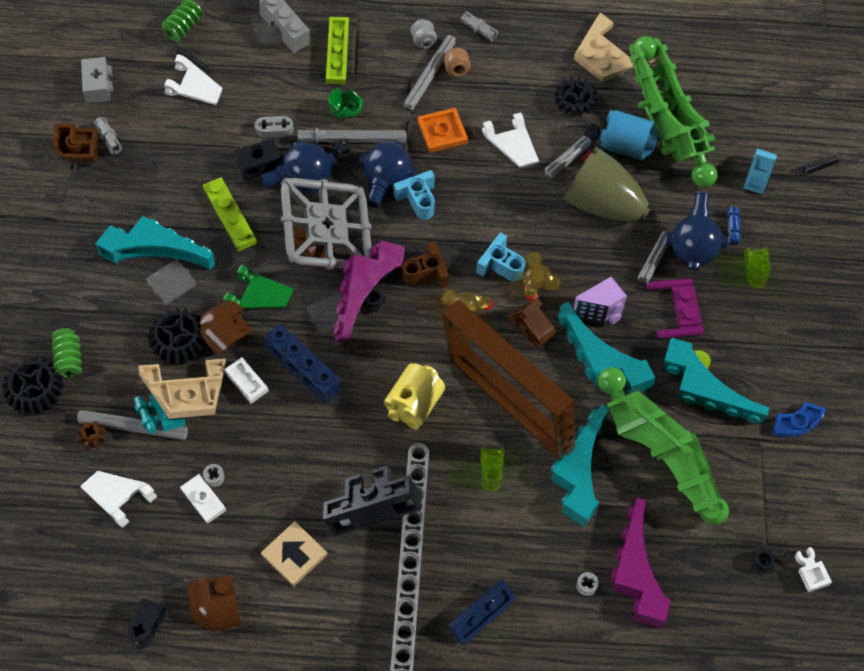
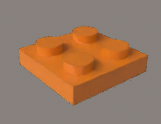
M456 108L417 117V122L429 153L468 144V138Z

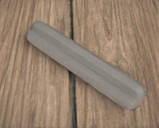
M583 136L547 166L545 174L549 178H553L591 146L592 140L588 136Z
M667 231L661 233L639 274L638 280L644 284L651 279L668 247L666 244Z

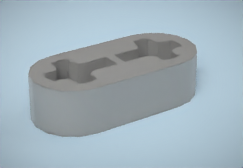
M287 116L261 117L255 122L256 134L263 138L286 137L291 135L294 130L293 121Z

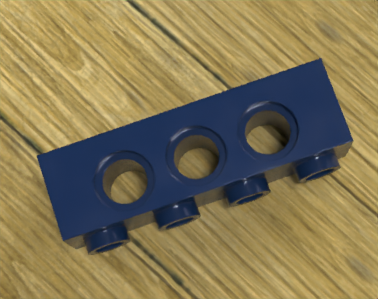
M280 323L264 336L265 349L325 405L342 391L341 379Z

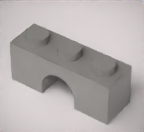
M259 0L260 15L270 27L275 24L278 25L282 33V41L293 53L309 45L310 30L284 0Z

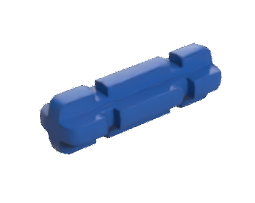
M733 206L729 207L727 211V217L729 218L728 242L729 244L737 245L741 240L739 233L740 210L738 207Z

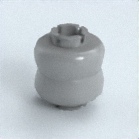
M420 19L411 26L410 32L415 46L427 49L436 42L437 35L431 21Z

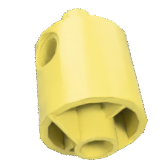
M409 364L384 400V405L389 410L388 416L394 421L398 422L401 420L407 423L410 428L418 430L445 391V385L438 377L437 371L432 367Z

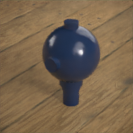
M297 141L292 144L291 149L286 153L282 165L276 166V169H273V171L260 175L264 189L277 184L281 185L285 178L318 181L326 179L328 181L331 174V166L336 164L333 153L327 154L323 148L316 144ZM296 187L300 191H311L313 194L319 193L318 189Z
M398 141L380 143L374 146L367 154L362 153L359 160V165L364 166V174L370 183V192L366 199L367 206L375 209L379 207L382 198L389 191H394V183L411 178L417 174V169L413 168L409 153L403 148V144Z
M704 192L695 193L694 206L690 210L689 217L681 220L673 232H667L666 244L672 245L675 255L682 262L688 264L687 269L692 271L700 270V266L713 261L721 249H727L728 237L722 236L719 226L710 219L711 213L708 208L710 195Z

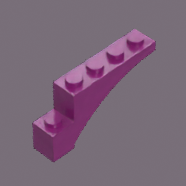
M380 241L371 248L370 258L355 254L345 261L343 266L345 277L340 286L342 297L337 306L339 317L334 326L336 342L344 343L351 339L354 322L366 296L382 277L390 271L395 272L402 267L404 246Z
M637 498L635 504H630L626 518L630 519L629 526H624L621 539L625 540L624 546H619L615 560L619 561L618 569L613 568L610 581L614 582L613 591L636 597L632 612L636 613L634 621L662 629L666 622L671 599H667L664 596L650 568L643 536V515L646 500Z

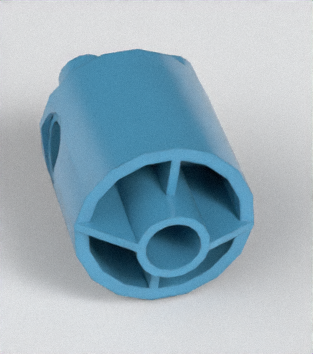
M610 110L607 117V129H603L600 137V147L642 161L656 147L658 133L655 123L624 112Z

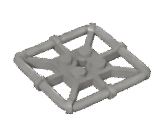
M285 178L281 182L283 211L281 223L284 225L288 260L291 263L326 267L330 270L343 268L346 260L335 259L333 247H342L351 257L355 254L363 256L349 242L348 231L362 233L363 257L370 258L372 248L370 231L372 227L368 219L367 200L363 192L364 189L352 184L328 182L326 179L318 181ZM296 187L318 189L320 203L309 202ZM327 190L354 193L343 205L328 204ZM290 195L304 209V218L291 215ZM358 198L361 224L347 223L346 208ZM322 222H328L330 225L329 229H327L326 225H323ZM293 226L305 227L306 241L295 251ZM310 244L324 246L325 258L299 255Z

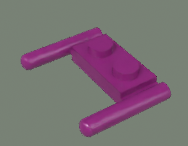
M692 278L647 282V290L672 288V296L679 329L658 330L656 332L658 339L704 335Z

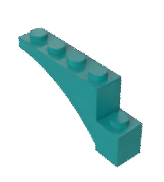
M144 216L141 217L129 233L122 228L117 229L110 225L95 243L99 255L115 264L125 259L156 256L185 260L209 270L215 265L214 256L210 249L200 247L190 238H183L173 229H166L156 220L148 219Z
M569 302L560 306L558 321L561 326L565 327L568 341L570 344H574L576 356L580 362H583L586 376L589 380L593 381L595 387L599 386L598 377L601 371L608 367H616L622 370L625 375L626 384L623 390L626 391L627 395L635 391L641 392L652 388L655 376L646 360L641 361L623 354L599 339L584 325Z
M671 338L662 370H666L672 375H683L677 399L682 400L686 404L703 406L710 411L724 412L730 417L738 416L747 419L751 423L763 424L768 415L769 407L755 403L725 386L703 365L693 351L692 343Z
M601 404L598 410H592L587 419L589 421L585 427L582 425L577 431L574 450L569 455L565 454L561 461L557 459L551 467L553 472L551 481L568 491L561 501L563 504L561 513L583 527L586 526L596 512L599 504L593 492L591 457L594 441L609 412V408Z

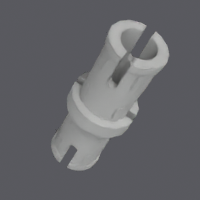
M467 11L460 19V22L473 29L474 33L483 35L491 42L498 35V30L486 24L485 20L478 19Z
M102 117L97 118L94 121V125L100 133L101 141L107 145L111 154L119 153L122 150V146L116 138V132L109 126L105 117H103V120Z

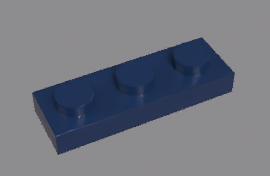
M500 579L448 626L457 641L464 646L513 603L516 598L507 583Z

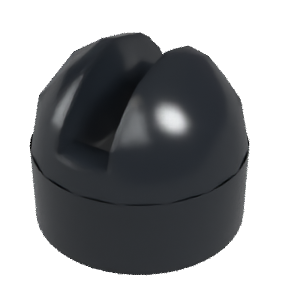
M592 122L583 136L596 140L600 136V128Z

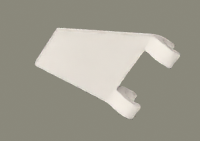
M177 55L175 69L186 71L181 85L167 79L164 85L166 88L165 94L170 96L181 95L216 106L222 92V87L186 57Z
M521 112L513 114L512 124L515 130L495 134L492 122H483L484 128H482L484 136L519 168L539 162L525 128Z
M97 471L80 486L121 528L129 523V520L125 518L126 515L119 508L139 491L150 503L157 497L153 493V488L145 482Z

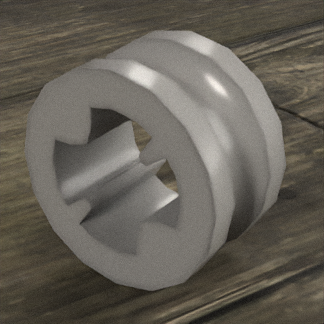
M210 464L203 471L204 480L210 487L220 486L225 479L222 467L217 464ZM214 471H216L218 473V478L215 479V477H213V480H211L209 474L211 472H213L214 474Z
M585 572L579 576L576 587L580 594L591 596L596 592L599 581L593 573ZM584 580L587 582L592 581L591 589L587 586H582Z

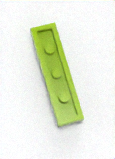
M349 17L329 18L326 84H346Z
M222 177L203 184V190L237 251L239 252L257 244L252 230Z

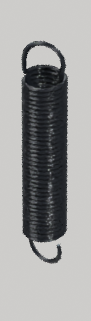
M182 47L177 49V55L186 57L201 71L205 72L207 70L210 73L207 69L208 66Z
M832 155L806 165L802 168L803 173L808 175L843 161V156L841 161H839L836 155Z

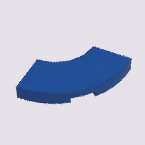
M804 402L801 409L795 413H778L771 435L781 438L804 435L819 424L826 408Z

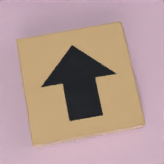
M294 521L261 552V556L294 587L327 556V552Z

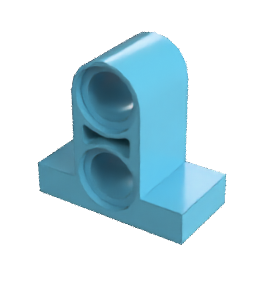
M757 148L743 188L763 195L777 155Z
M432 170L394 183V197L396 201L408 198L414 212L422 220H428L434 215L435 200L430 189L434 188L435 176Z
M500 232L477 262L476 273L484 277L488 270L491 269L506 279L516 282L523 278L525 260L519 254L506 248L507 236Z

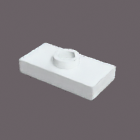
M242 357L224 369L225 374L250 404L269 392L268 387Z
M200 474L180 487L181 491L207 524L226 511L224 505Z

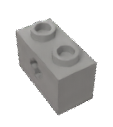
M105 57L81 59L82 91L86 103L110 101V93H113L112 81H109V77H112L111 65H107Z

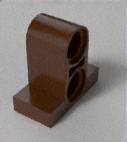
M435 241L427 243V254L408 259L403 263L402 279L405 284L415 286L437 279L440 289L449 286V274Z
M535 298L521 305L506 319L511 325L516 323L530 342L540 348L556 334V330L539 307L543 304L538 298Z

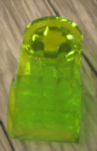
M745 248L744 265L746 266L748 283L754 288H762L765 286L771 272L768 248H763L762 250Z
M481 446V484L487 491H496L501 487L504 447L485 449L484 446ZM493 475L497 477V479L491 480L487 478V476Z

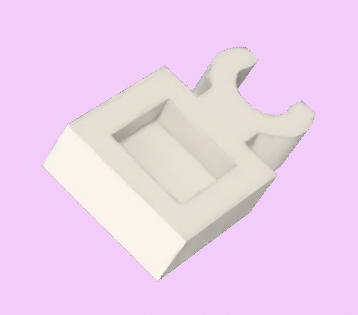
M811 547L806 550L808 558H804L801 552L798 551L795 554V559L800 565H803L798 572L807 591L811 592L829 586L832 581L822 561L815 563L814 550Z

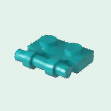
M153 394L149 395L150 402L144 401L141 396H137L134 399L136 404L135 410L137 414L141 415L143 428L147 429L149 434L155 433L158 426H161L164 432L186 426L185 418L169 419ZM155 412L156 416H152L150 413Z

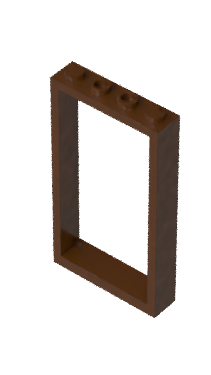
M456 300L442 312L450 361L555 457L561 459L565 454L569 455L575 448L574 400L461 300ZM470 340L554 415V423L471 349Z

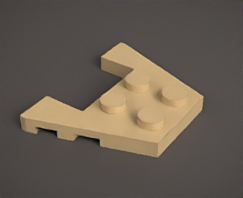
M602 13L597 16L574 54V60L601 82L624 74V71L634 69V66L630 62L628 55L602 36L613 27V22ZM654 58L650 61H647V63L649 64L655 62Z
M205 360L207 377L162 381L159 364L141 365L138 367V373L169 419L215 415L226 360Z

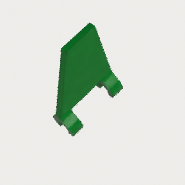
M241 265L237 271V279L250 283L241 300L230 293H226L223 301L231 300L238 303L243 309L285 308L294 289L258 275L248 267Z

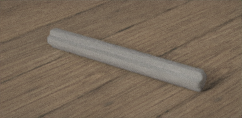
M447 35L404 101L405 108L409 110L414 109L444 62L446 52L455 45L456 38L454 36Z
M84 410L79 411L77 420L81 424L97 421L100 427L149 434L147 429L143 428L141 419ZM158 426L156 427L157 431L150 434L185 440L188 435V428L182 426L164 432L162 427Z

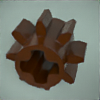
M97 421L94 423L85 422L82 429L77 430L80 435L77 440L79 444H84L86 450L90 448L99 449V445L102 442H106L103 436L106 431L104 427L99 428Z

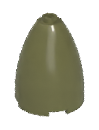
M595 147L593 154L589 155L575 177L571 188L568 189L563 198L565 202L582 211L616 221L638 222L640 218L644 220L650 211L647 208L649 202L635 179L620 163L598 147Z

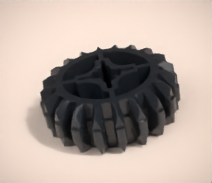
M176 307L175 312L167 309L166 315L159 314L160 319L153 318L154 325H149L150 332L147 337L153 354L155 356L158 355L161 361L166 359L170 364L175 360L179 365L180 360L184 359L188 363L189 357L196 359L195 352L202 353V346H206V341L200 334L202 330L200 316H196L194 311L189 313L188 309L184 308L180 312L179 308ZM185 326L191 327L195 333H190L189 330H186ZM161 338H165L166 341L170 343V345L167 346L161 342Z
M32 356L31 360L27 362L23 358L22 364L19 365V363L15 362L16 368H8L9 375H4L5 382L2 383L3 396L7 399V404L12 406L16 412L20 410L25 415L29 411L34 416L36 410H39L43 414V408L51 409V403H58L57 396H62L63 392L61 389L64 388L63 376L55 372L53 363L50 360L45 361L41 357L37 361ZM49 377V378H50V383H49V386H48L47 389H46V388L44 387V385H45V383H46L45 380ZM19 383H21L22 387L20 388V393L17 395V387Z

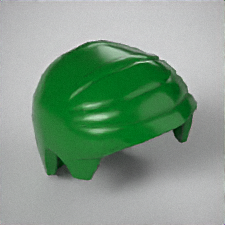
M340 88L334 89L328 97L330 111L337 119L355 118L363 108V99L353 90L344 92Z

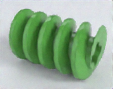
M184 0L172 12V15H169L167 20L163 21L162 29L170 40L179 43L180 38H183L185 33H188L190 28H193L195 23L199 22V17L203 16V12L195 2Z
M69 328L59 329L52 333L53 366L55 372L62 374L63 378L78 376L82 373V368L80 367L82 365L80 360L81 353L79 352L81 345L78 344L80 337L74 335L75 332Z

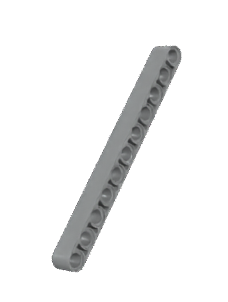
M422 443L413 444L408 451L406 476L409 475L411 479L414 475L422 477L419 481L413 480L420 492L421 510L403 516L390 671H413L429 450ZM416 454H420L424 456V458L418 460L415 459L413 456ZM410 518H417L419 522L417 524H410L408 520ZM408 540H415L418 544L411 547L406 542ZM413 562L416 564V567L407 569L404 564ZM410 584L415 589L411 592H406L402 587ZM408 607L413 612L410 615H403L400 610ZM406 630L410 632L411 636L403 639L398 634ZM400 654H406L409 660L401 663L397 661L396 657Z

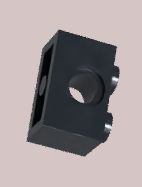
M274 139L263 140L257 144L234 150L236 163L244 181L259 177L264 173L273 171V169H276V166L282 165L281 156Z

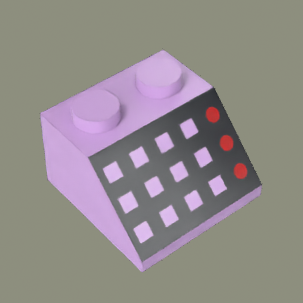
M610 277L578 295L575 299L573 310L583 323L601 327L610 323L615 324L622 317L627 295L614 279Z

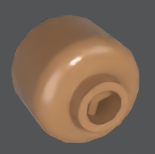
M456 47L446 52L444 63L448 74L453 77H461L467 74L471 64L466 50Z

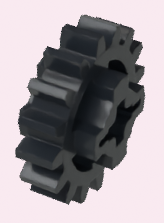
M570 77L569 81L563 79L562 84H558L557 90H555V104H559V110L565 109L564 114L572 112L571 115L574 117L575 113H578L581 117L583 112L589 114L590 109L595 108L598 99L597 89H593V83L587 84L588 79L581 81L580 77L577 80Z

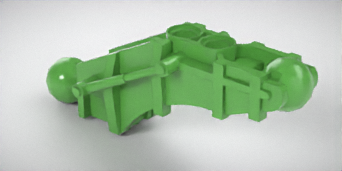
M642 36L629 47L631 53L629 59L633 63L637 75L635 77L636 82H640L645 101L638 103V107L640 110L645 109L647 117L655 123L658 138L663 146L661 148L662 155L672 154L677 163L693 158L695 167L691 173L692 180L695 185L701 188H708L715 183L718 177L715 166L708 163L705 158V154L715 150L714 146H709V143L713 142L715 137L713 134H708L705 128L710 126L709 121L701 117L689 103L692 101L690 95H684L674 71L677 69L676 65L670 61L666 53L668 50L666 44L662 45L658 38ZM654 58L656 66L650 68L647 61Z
M608 367L601 371L598 377V385L601 391L610 395L613 400L607 403V406L617 426L618 434L626 439L646 445L652 449L650 452L653 458L657 457L658 461L664 460L676 477L679 484L677 485L679 492H683L694 504V511L696 513L699 512L704 522L710 525H720L725 522L729 515V506L719 495L713 477L710 474V466L696 434H691L690 431L684 429L641 392L635 391L625 396L623 389L626 384V378L619 368Z

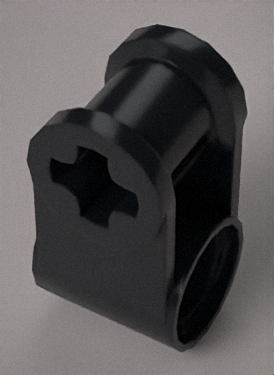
M144 598L141 599L128 627V636L135 647L144 649L151 645L159 626L164 620L166 606Z

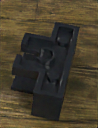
M386 465L373 469L374 483H371L372 486L370 488H364V479L360 474L345 478V495L323 503L324 522L336 537L420 511V492L411 477L408 475L391 481V470Z

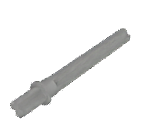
M318 128L316 130H298V141L316 142V144L318 142H338L340 140L343 142L346 140L350 142H406L407 139L405 130H318Z

